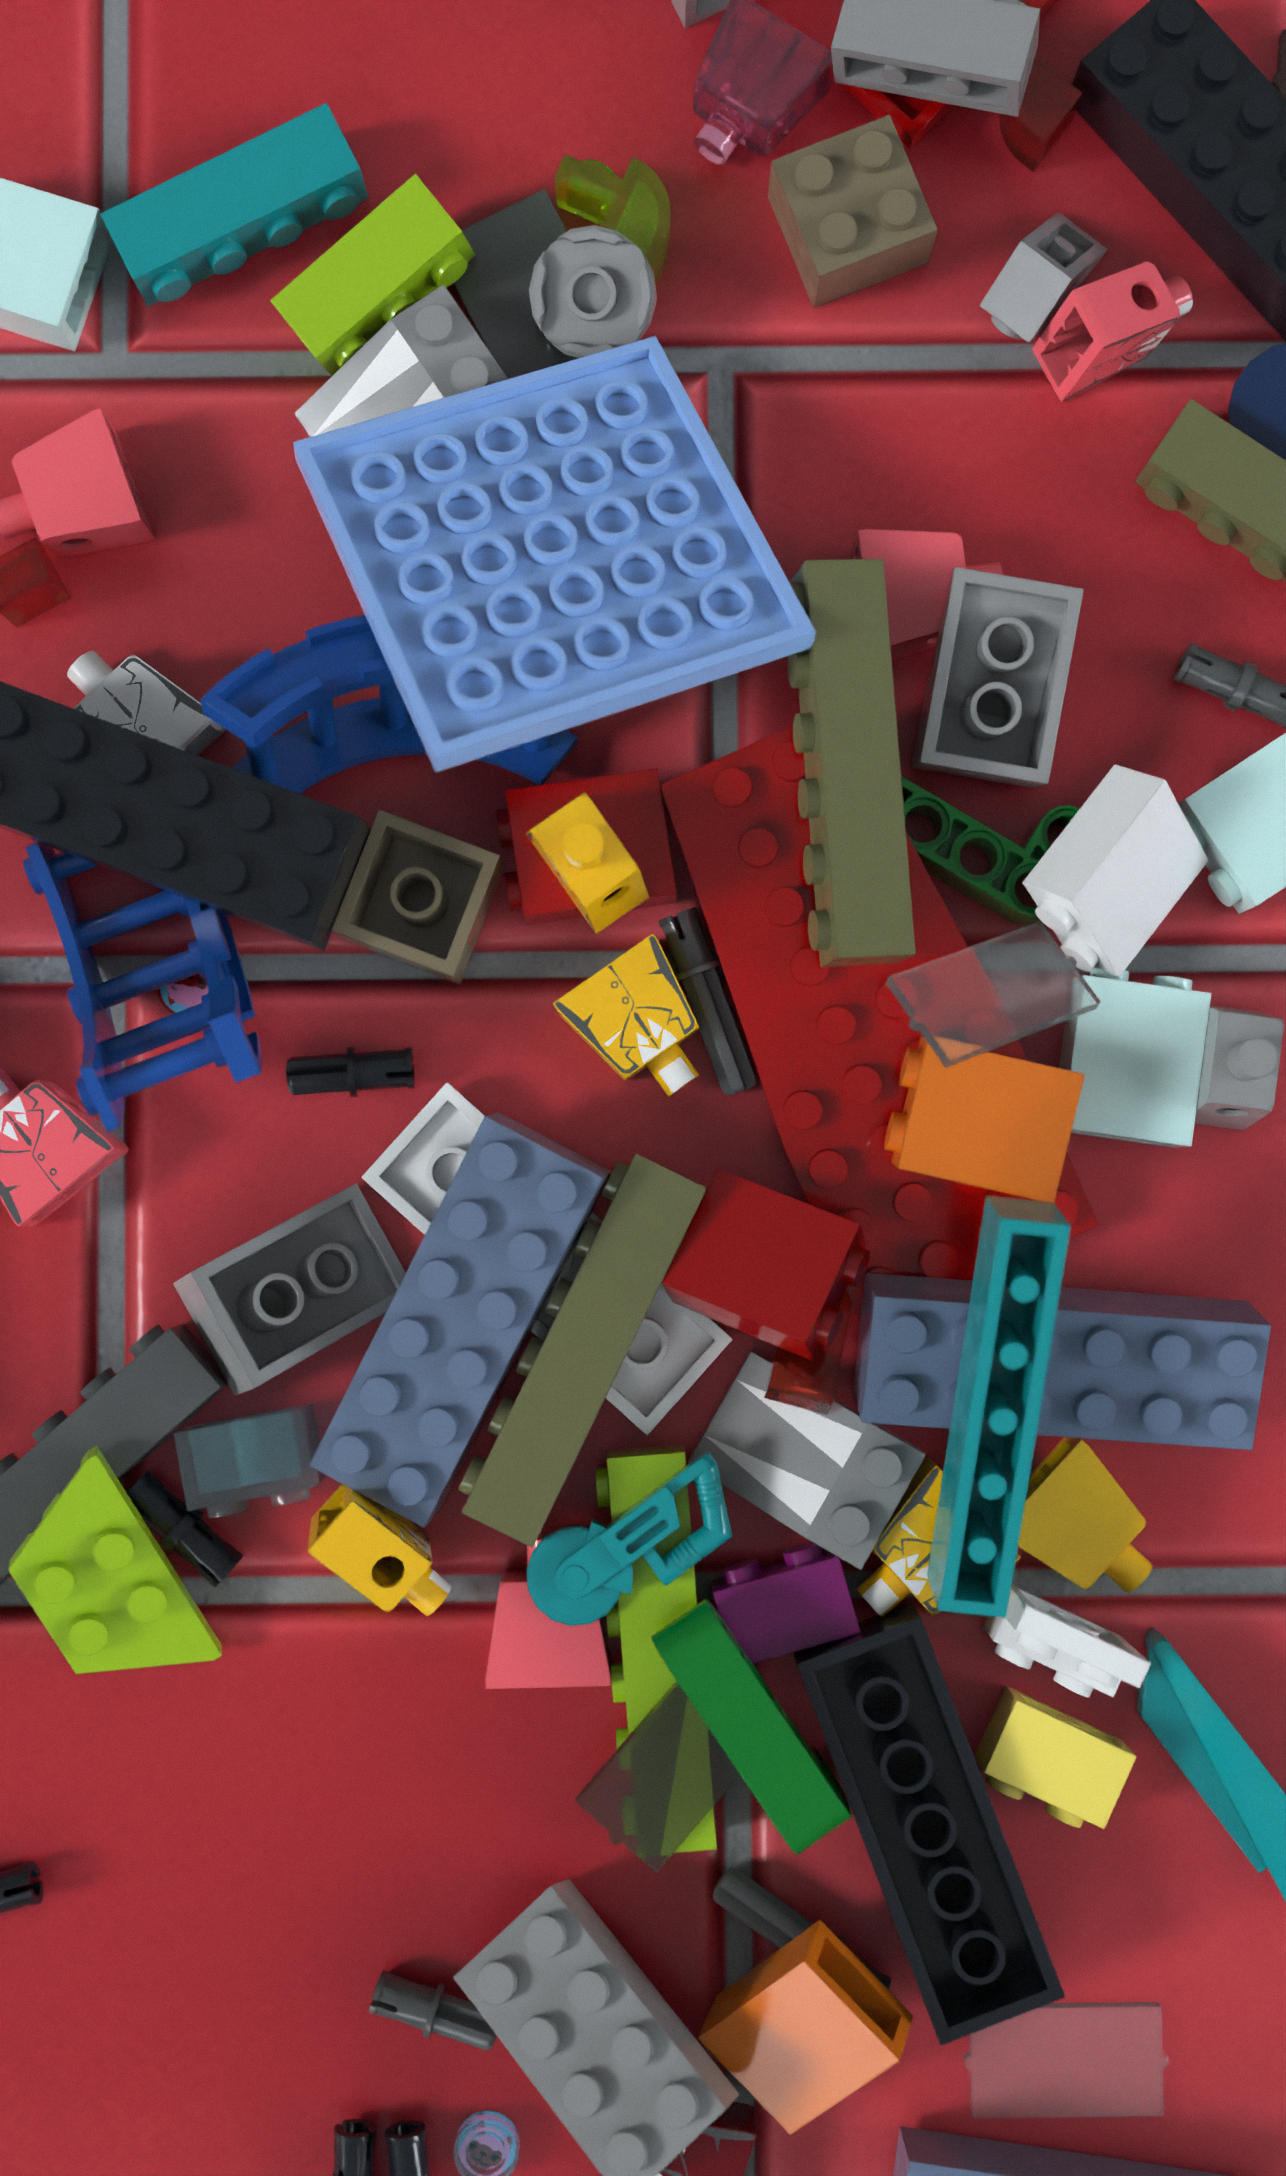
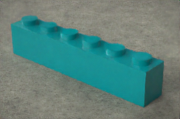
M986 1196L927 1577L939 1611L1005 1618L1007 1615L1071 1228L1069 1222L1054 1203Z

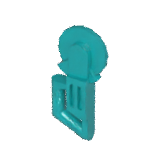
M706 1451L607 1526L592 1519L590 1529L584 1526L562 1527L546 1535L533 1550L526 1570L527 1588L536 1607L556 1622L569 1626L590 1624L608 1614L618 1602L621 1592L631 1595L633 1584L632 1562L640 1556L644 1557L661 1582L667 1586L681 1576L683 1572H686L688 1568L697 1564L698 1561H701L702 1558H705L730 1539L733 1535L726 1503L724 1502L725 1497L723 1496L724 1492L722 1491L723 1487L721 1485L718 1463L710 1452ZM694 1480L699 1505L701 1506L703 1526L662 1556L655 1545L680 1527L674 1494Z

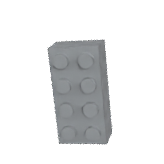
M570 1879L551 1885L453 1977L602 2176H657L715 2121L739 2095Z

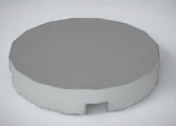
M596 225L570 229L557 237L558 240L553 242L546 251L544 250L535 263L529 287L532 316L540 331H543L546 339L562 353L577 358L639 341L651 325L657 302L654 271L642 249L622 233Z

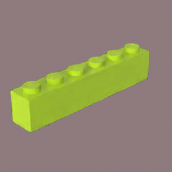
M684 1445L608 1451L607 1467L595 1469L598 1508L611 1507L612 1521L686 1466ZM688 1484L674 1494L680 1527L655 1545L662 1556L691 1535ZM640 1556L632 1562L633 1584L631 1595L621 1592L618 1602L606 1615L608 1637H621L623 1662L611 1663L613 1702H626L628 1727L616 1728L619 1769L631 1768L633 1793L621 1794L624 1835L636 1834L638 1856L717 1850L707 1725L662 1660L651 1639L652 1635L697 1605L694 1565L669 1585L665 1586L644 1557Z

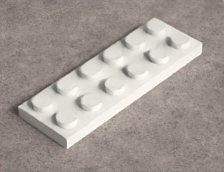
M447 1082L361 1178L425 1235L485 1115ZM593 1212L588 1221L592 1219L600 1224L603 1222ZM580 1237L531 1330L542 1341H545L555 1320L554 1317L544 1312L561 1277L573 1283L584 1261L583 1258L573 1254ZM661 1282L609 1389L606 1399L648 1435L728 1346L733 1338L711 1318L673 1303Z

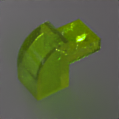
M564 155L555 175L557 206L602 225L601 227L622 233L642 249L654 271L655 284H657L669 254L671 220L669 197L660 178L648 165L635 157L632 158L623 179L616 177L615 173L608 166L599 161L585 159L582 162Z

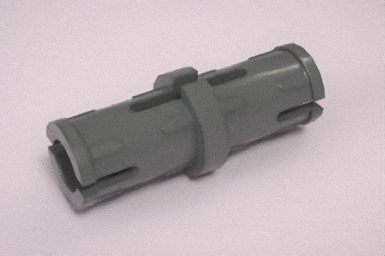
M1193 642L1188 645L1177 666L1180 669L1175 671L1173 680L1195 687L1223 700L1222 706L1226 709L1236 712L1238 708H1242L1286 729L1285 684L1257 672L1258 666L1245 660L1243 665H1240L1201 648Z

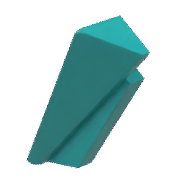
M1151 1628L1145 1633L1144 1641L1148 1648L1146 1660L1151 1664L1145 1675L1143 1688H1138L1136 1711L1252 1866L1259 1873L1268 1869L1286 1903V1794L1168 1640L1155 1628Z

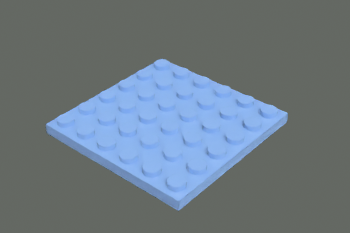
M656 336L293 442L295 460L435 772L811 649L814 643L816 631Z

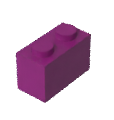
M807 1542L784 1550L783 1556L785 1560L761 1567L759 1566L758 1559H749L728 1565L721 1569L723 1578L711 1581L719 1615L753 1664L861 1633L838 1556L824 1548L822 1549L814 1542Z

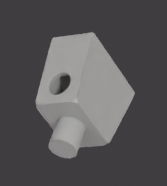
M1210 1005L1195 1124L1246 1130L1272 1112L1275 1103L1284 1030L1283 1019L1258 1011Z

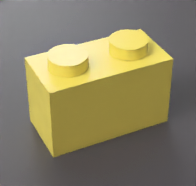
M1008 1686L1004 1688L974 1755L984 1773L988 1774L985 1780L986 1783L997 1791L1017 1800H1021L1024 1792L1047 1802L1044 1809L1050 1815L1068 1825L1081 1828L1085 1820L1102 1829H1105L1137 1758L1123 1740Z

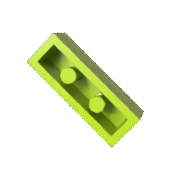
M415 173L270 301L318 362L333 376L390 319L442 285L449 287L459 280L465 273L468 262L476 254L461 229Z

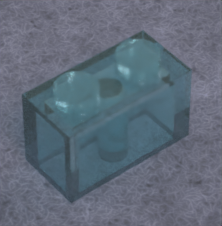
M313 1403L188 1426L174 1433L187 1511L207 1507L209 1518L243 1512L247 1510L246 1500L270 1495L273 1506L300 1502L311 1498L309 1488L318 1486L326 1479L325 1474L309 1466L320 1445Z

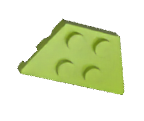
M98 1446L89 1449L82 1458L79 1469L61 1494H56L44 1511L42 1520L34 1532L26 1536L11 1557L8 1571L75 1674L214 1661L221 1657L222 1644Z

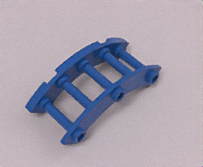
M365 615L350 617L305 631L306 640L288 646L275 654H272L269 648L262 651L226 675L200 699L205 716L245 741L247 755L239 760L232 769L299 794L325 778L359 764L400 755L427 754ZM379 686L380 698L357 701L333 708L332 699L367 687ZM306 711L308 712L307 719L272 736L292 719ZM563 730L475 760L497 765L519 774L537 785H543L576 747L578 736Z
M34 840L25 848L29 855V858L23 860L27 878L38 895L45 894L74 982V987L67 989V995L76 1018L82 1024L83 1058L79 1069L82 1077L76 1079V1086L80 1099L90 1116L99 1114L107 1132L119 1128L124 1113L125 1096L215 1063L218 1068L228 1065L235 1083L261 1073L260 1038L256 1032L246 1035L244 1026L245 1020L256 1017L242 961L226 913L168 891H162L83 922L66 878L99 865L65 852L55 854L52 847ZM179 912L183 917L190 916L197 940L188 943L189 950L102 982L91 946ZM198 973L202 978H206L208 994L201 996L202 1003L116 1036L110 1007ZM203 1031L204 1038L122 1069V1061Z

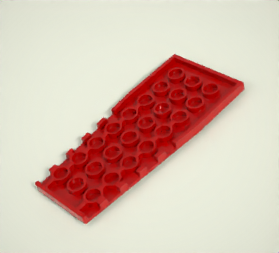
M793 725L663 783L661 791L784 1150L808 1204L861 1225L866 1243L865 1249L870 1250V1259L865 1273L972 1281L986 1196L1031 1201L1038 1200L899 1169L891 1163L893 1151L884 1150L886 1132L892 1112L903 1113L909 1089L899 1086L903 1060L908 1047L918 1049L921 1037L1028 1060L908 834L906 833L916 954L896 964L820 967L819 950H812L808 935L809 915L812 910H816L814 884L808 885L806 883L803 871L804 849L811 842L809 819H802L798 807L799 783L801 779L806 778L804 753L798 754L794 748ZM1066 1151L1054 1204L1071 1225L1069 1238L1097 1227L1099 1224ZM865 1273L857 1287L848 1285L846 1288L859 1321L861 1319Z

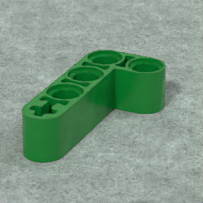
M901 776L904 819L910 815L920 814L927 817L935 828L934 840L920 843L909 836L927 872L1010 922L1018 925H1031L1039 921L1040 919L1035 913L1036 908H1029L1018 901L1015 895L1016 881L1026 878L1051 847L1047 838L1049 826L1060 825L1066 827L1080 808L1065 805L1050 810L1031 829L1022 846H1019ZM969 846L981 849L989 860L988 872L984 875L968 873L961 865L960 850Z
M707 1598L651 1636L652 1642L662 1660L783 1839L796 1855L853 1817L846 1795L835 1775L814 1746H808L724 1620Z

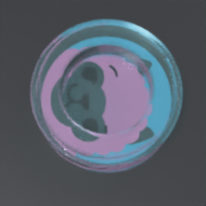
M491 2110L479 2111L466 2118L458 2129L453 2151L454 2162L459 2173L462 2176H510L517 2165L520 2139L517 2128L507 2116Z

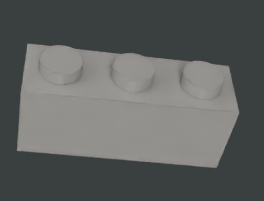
M844 0L831 45L834 83L1018 117L1038 47L1040 8L1026 6L1019 0Z

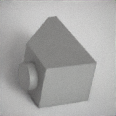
M1058 212L1020 241L979 306L992 315V323L1002 333L1014 339L1023 338L1030 343L1046 329L1071 291L1080 287L1101 260L1107 248Z

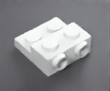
M1011 1585L1006 1618L988 1616L983 1626L989 1637L997 1643L994 1650L997 1655L1029 1670L1034 1661L1056 1670L1053 1678L1054 1681L1088 1698L1093 1688L1114 1697L1121 1680L1140 1688L1151 1664L1120 1635L1014 1585Z

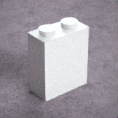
M1114 764L1022 883L1038 906L1035 909L1037 917L1055 932L1062 943L1060 952L1065 959L1077 968L1087 972L1097 967L1109 974L1120 977L1209 860L1166 780Z

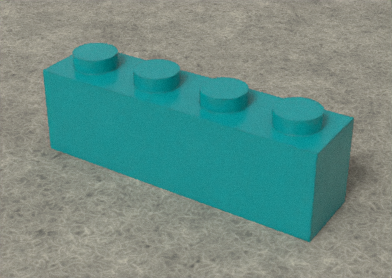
M326 102L100 213V216L147 306H150L158 301L170 302L179 299L190 290L191 285L213 274L224 275L239 269L248 257L270 246H286L298 239L303 230L325 219L337 220L349 215L360 202L368 199V194L361 169Z

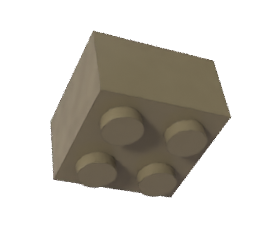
M890 115L772 160L767 197L813 308L928 264L938 229Z
M379 809L332 931L342 940L460 984L504 873L505 865L498 854Z

